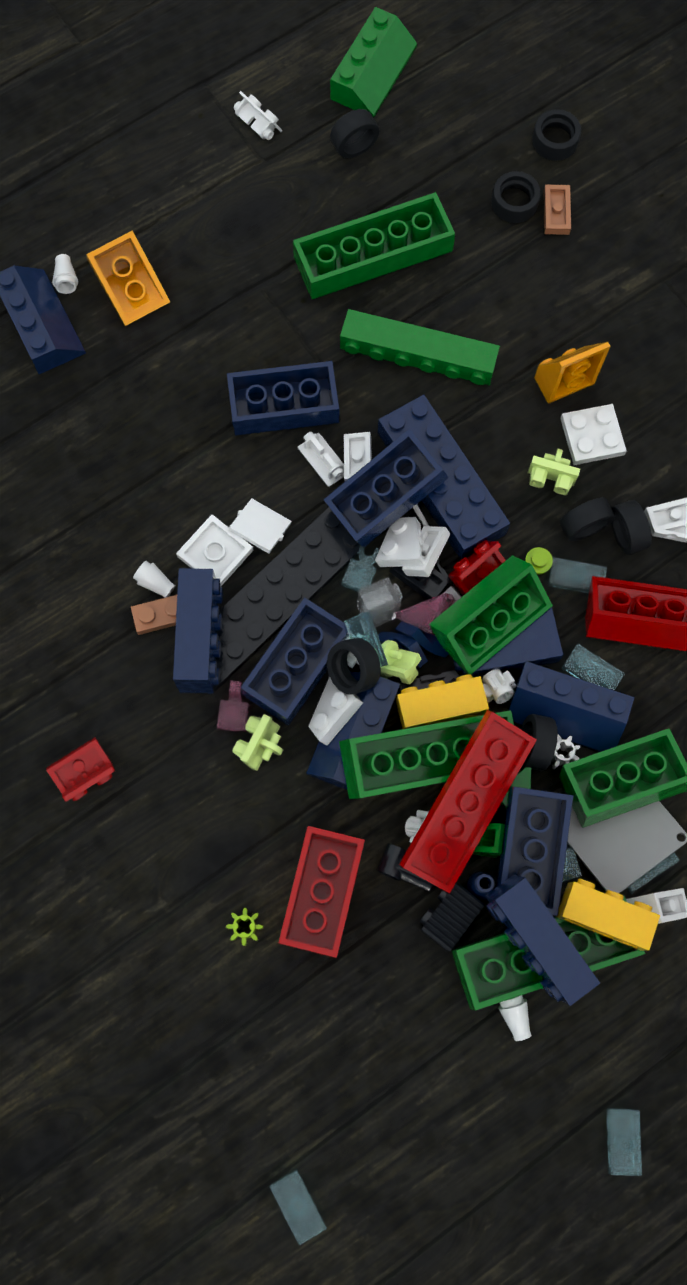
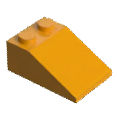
M133 231L86 254L93 271L125 326L170 303Z
M609 342L588 345L577 350L572 348L556 359L548 358L539 364L534 378L548 404L595 384L611 347Z

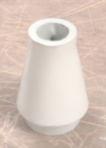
M66 254L56 256L52 281L56 290L62 294L74 292L78 285V278L71 264V259Z
M147 561L142 563L133 576L138 581L137 585L162 595L164 598L168 597L176 586L170 582L154 563L150 564Z
M521 995L500 1002L498 1009L512 1032L514 1040L522 1041L530 1038L532 1035L529 1027L527 999H523Z

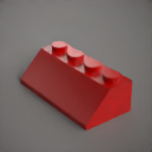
M592 576L585 618L586 637L687 651V589Z

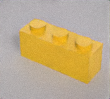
M471 674L457 677L456 682L445 684L444 680L430 683L428 685L429 688L418 690L417 687H408L401 690V694H397L396 698L403 729L482 716L489 710L481 676L473 678Z
M578 879L577 882L567 883L558 916L556 917L640 951H649L660 915L651 912L653 907L638 901H635L634 905L623 901L624 896L617 892L606 890V893L595 890V884Z

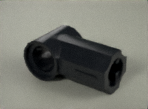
M388 843L376 871L394 880H403L429 892L433 884L399 865L406 850Z

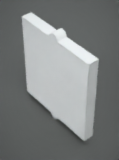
M251 498L244 509L238 511L237 518L230 525L229 531L269 554L277 542L283 540V534L292 521Z

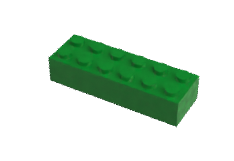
M435 192L293 240L294 259L311 299H315L452 252L455 232Z
M511 710L495 713L514 725ZM484 715L339 741L349 799L365 798L446 782Z
M556 916L554 917L592 972L645 954V951H640ZM505 933L451 950L469 1007L472 1010L476 1011L543 988L540 984L543 980L542 976L530 970L522 958L526 953L523 949L520 950L517 945L514 946Z

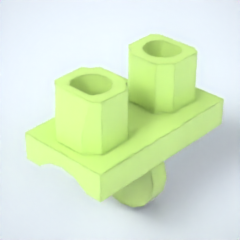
M557 449L555 456L545 453L544 458L533 456L528 470L530 474L529 485L543 488L546 479L556 481L554 492L567 495L571 486H574L580 469L569 466L571 460L561 458L562 449Z
M386 640L383 644H379L375 650L381 666L380 677L388 679L396 676L400 678L402 683L409 685L418 676L416 666L422 660L419 653L399 649L398 644L392 640Z
M263 714L262 718L250 716L245 729L253 735L249 743L241 739L237 741L232 750L233 753L240 757V760L248 767L258 771L262 761L268 762L272 753L281 755L283 749L277 746L281 738L277 734L280 726L270 716Z

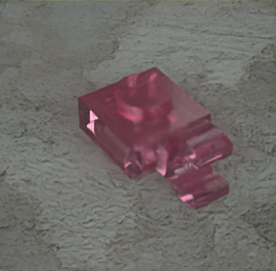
M230 680L229 701L220 700L217 728L220 730L246 732L249 703L241 702V681Z

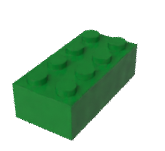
M668 728L564 764L559 778L566 793L573 795L572 807L581 827L584 828L686 792L687 762Z

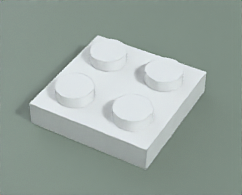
M613 404L563 413L560 419L573 465L625 455L627 450Z
M211 515L176 555L190 568L213 569L215 577L220 578L221 587L253 552V546L229 531V527L214 515Z

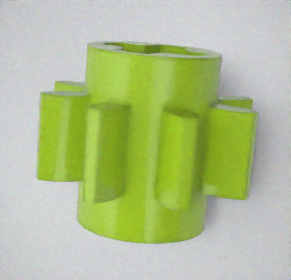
M247 908L243 909V915L240 916L231 913L235 920L233 924L226 925V928L233 929L234 931L230 939L234 941L241 937L243 946H246L248 938L258 941V937L255 935L256 930H261L264 927L256 925L255 920L259 917V914L255 913L250 917L248 916ZM241 920L244 922L251 920L252 923L249 927L252 931L249 934L245 932L239 934L238 931L241 927L238 923Z

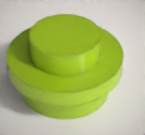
M537 547L527 553L525 561L532 564L536 574H544L550 570L553 558L548 550Z

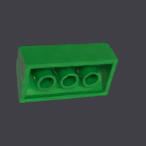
M377 7L374 8L330 79L331 100L353 110L366 109L373 118L375 117L417 47V42L396 15Z
M512 555L434 619L429 626L440 645L467 674H472L553 605L532 564Z

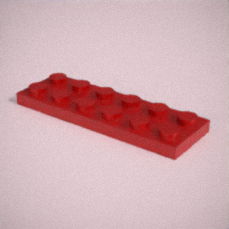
M487 710L399 865L450 894L537 739L494 712Z

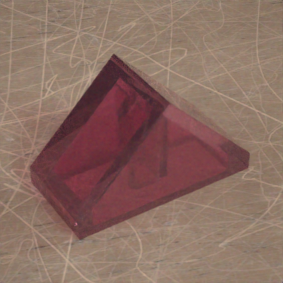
M444 593L398 611L395 615L397 619L419 627V629L431 635H435L429 624L453 604L454 597L452 594Z

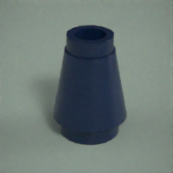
M484 871L473 873L467 882L468 891L481 901L487 900L485 895L496 888L494 878ZM486 879L488 881V889L480 887V880Z

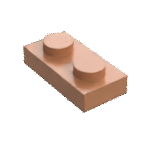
M545 185L544 234L570 235V185Z
M177 595L131 606L137 634L141 635L176 626Z

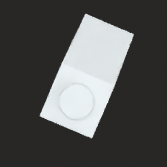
M684 888L626 899L628 903L633 905L635 901L653 907L651 912L660 915L658 924L687 918V899Z

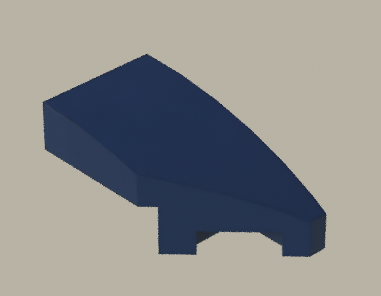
M401 621L395 628L399 634L416 640L422 649L445 658L449 655L440 645L434 634L427 631L423 634L419 627Z
M380 632L375 636L381 644L386 640H392L398 644L399 649L419 653L422 659L417 665L419 668L428 662L418 642L411 637L394 632Z

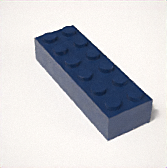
M425 395L378 419L377 433L386 447L410 429L448 476V479L422 499V502L439 527H446L450 532L448 541L460 560L474 553L473 549L482 541H496L507 534L510 526L509 520Z

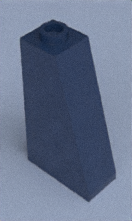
M552 607L472 673L473 678L485 676L494 669H500L501 672L519 670L526 661L539 666L559 662L563 657V651ZM453 659L455 671L460 672L461 676L468 675Z

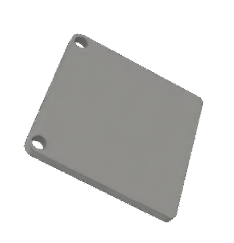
M660 801L584 828L581 827L573 807L571 810L567 844L605 891L610 890L620 894L687 842V833ZM677 835H683L685 837V841H678Z

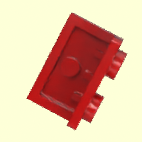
M482 541L473 549L474 553L470 557L463 558L454 565L453 568L455 570L448 576L462 595H465L506 561L498 550L501 547L498 541Z
M95 737L48 766L46 771L62 793L64 801L67 802L70 799L76 801L88 792L87 789L95 783L101 785L112 778L111 773L115 771V768Z

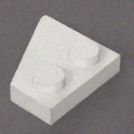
M687 498L645 509L644 513L647 517L652 536L687 543Z
M416 517L399 518L389 527L375 559L380 567L424 566L425 559L421 553V548H423V540L420 537L422 533L421 524Z
M329 677L308 727L320 742L328 746L363 702L356 694H345L339 691Z

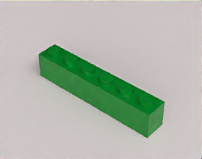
M351 309L347 311L340 335V349L350 354L368 355L375 360L384 359L395 362L399 366L417 367L424 372H437L445 374L452 379L462 378L470 380L477 385H490L500 347L499 345Z

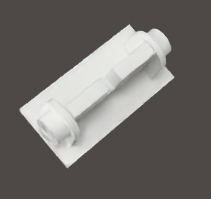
M241 91L239 92L244 99L234 105L235 114L247 125L255 118L256 120L250 127L262 139L270 140L274 135L273 131L275 128L282 132V129L276 124L279 119L267 109L264 113L260 109L262 104L252 94L247 97Z
M307 433L304 436L305 442L299 445L298 449L325 484L330 487L344 477V464L320 433Z

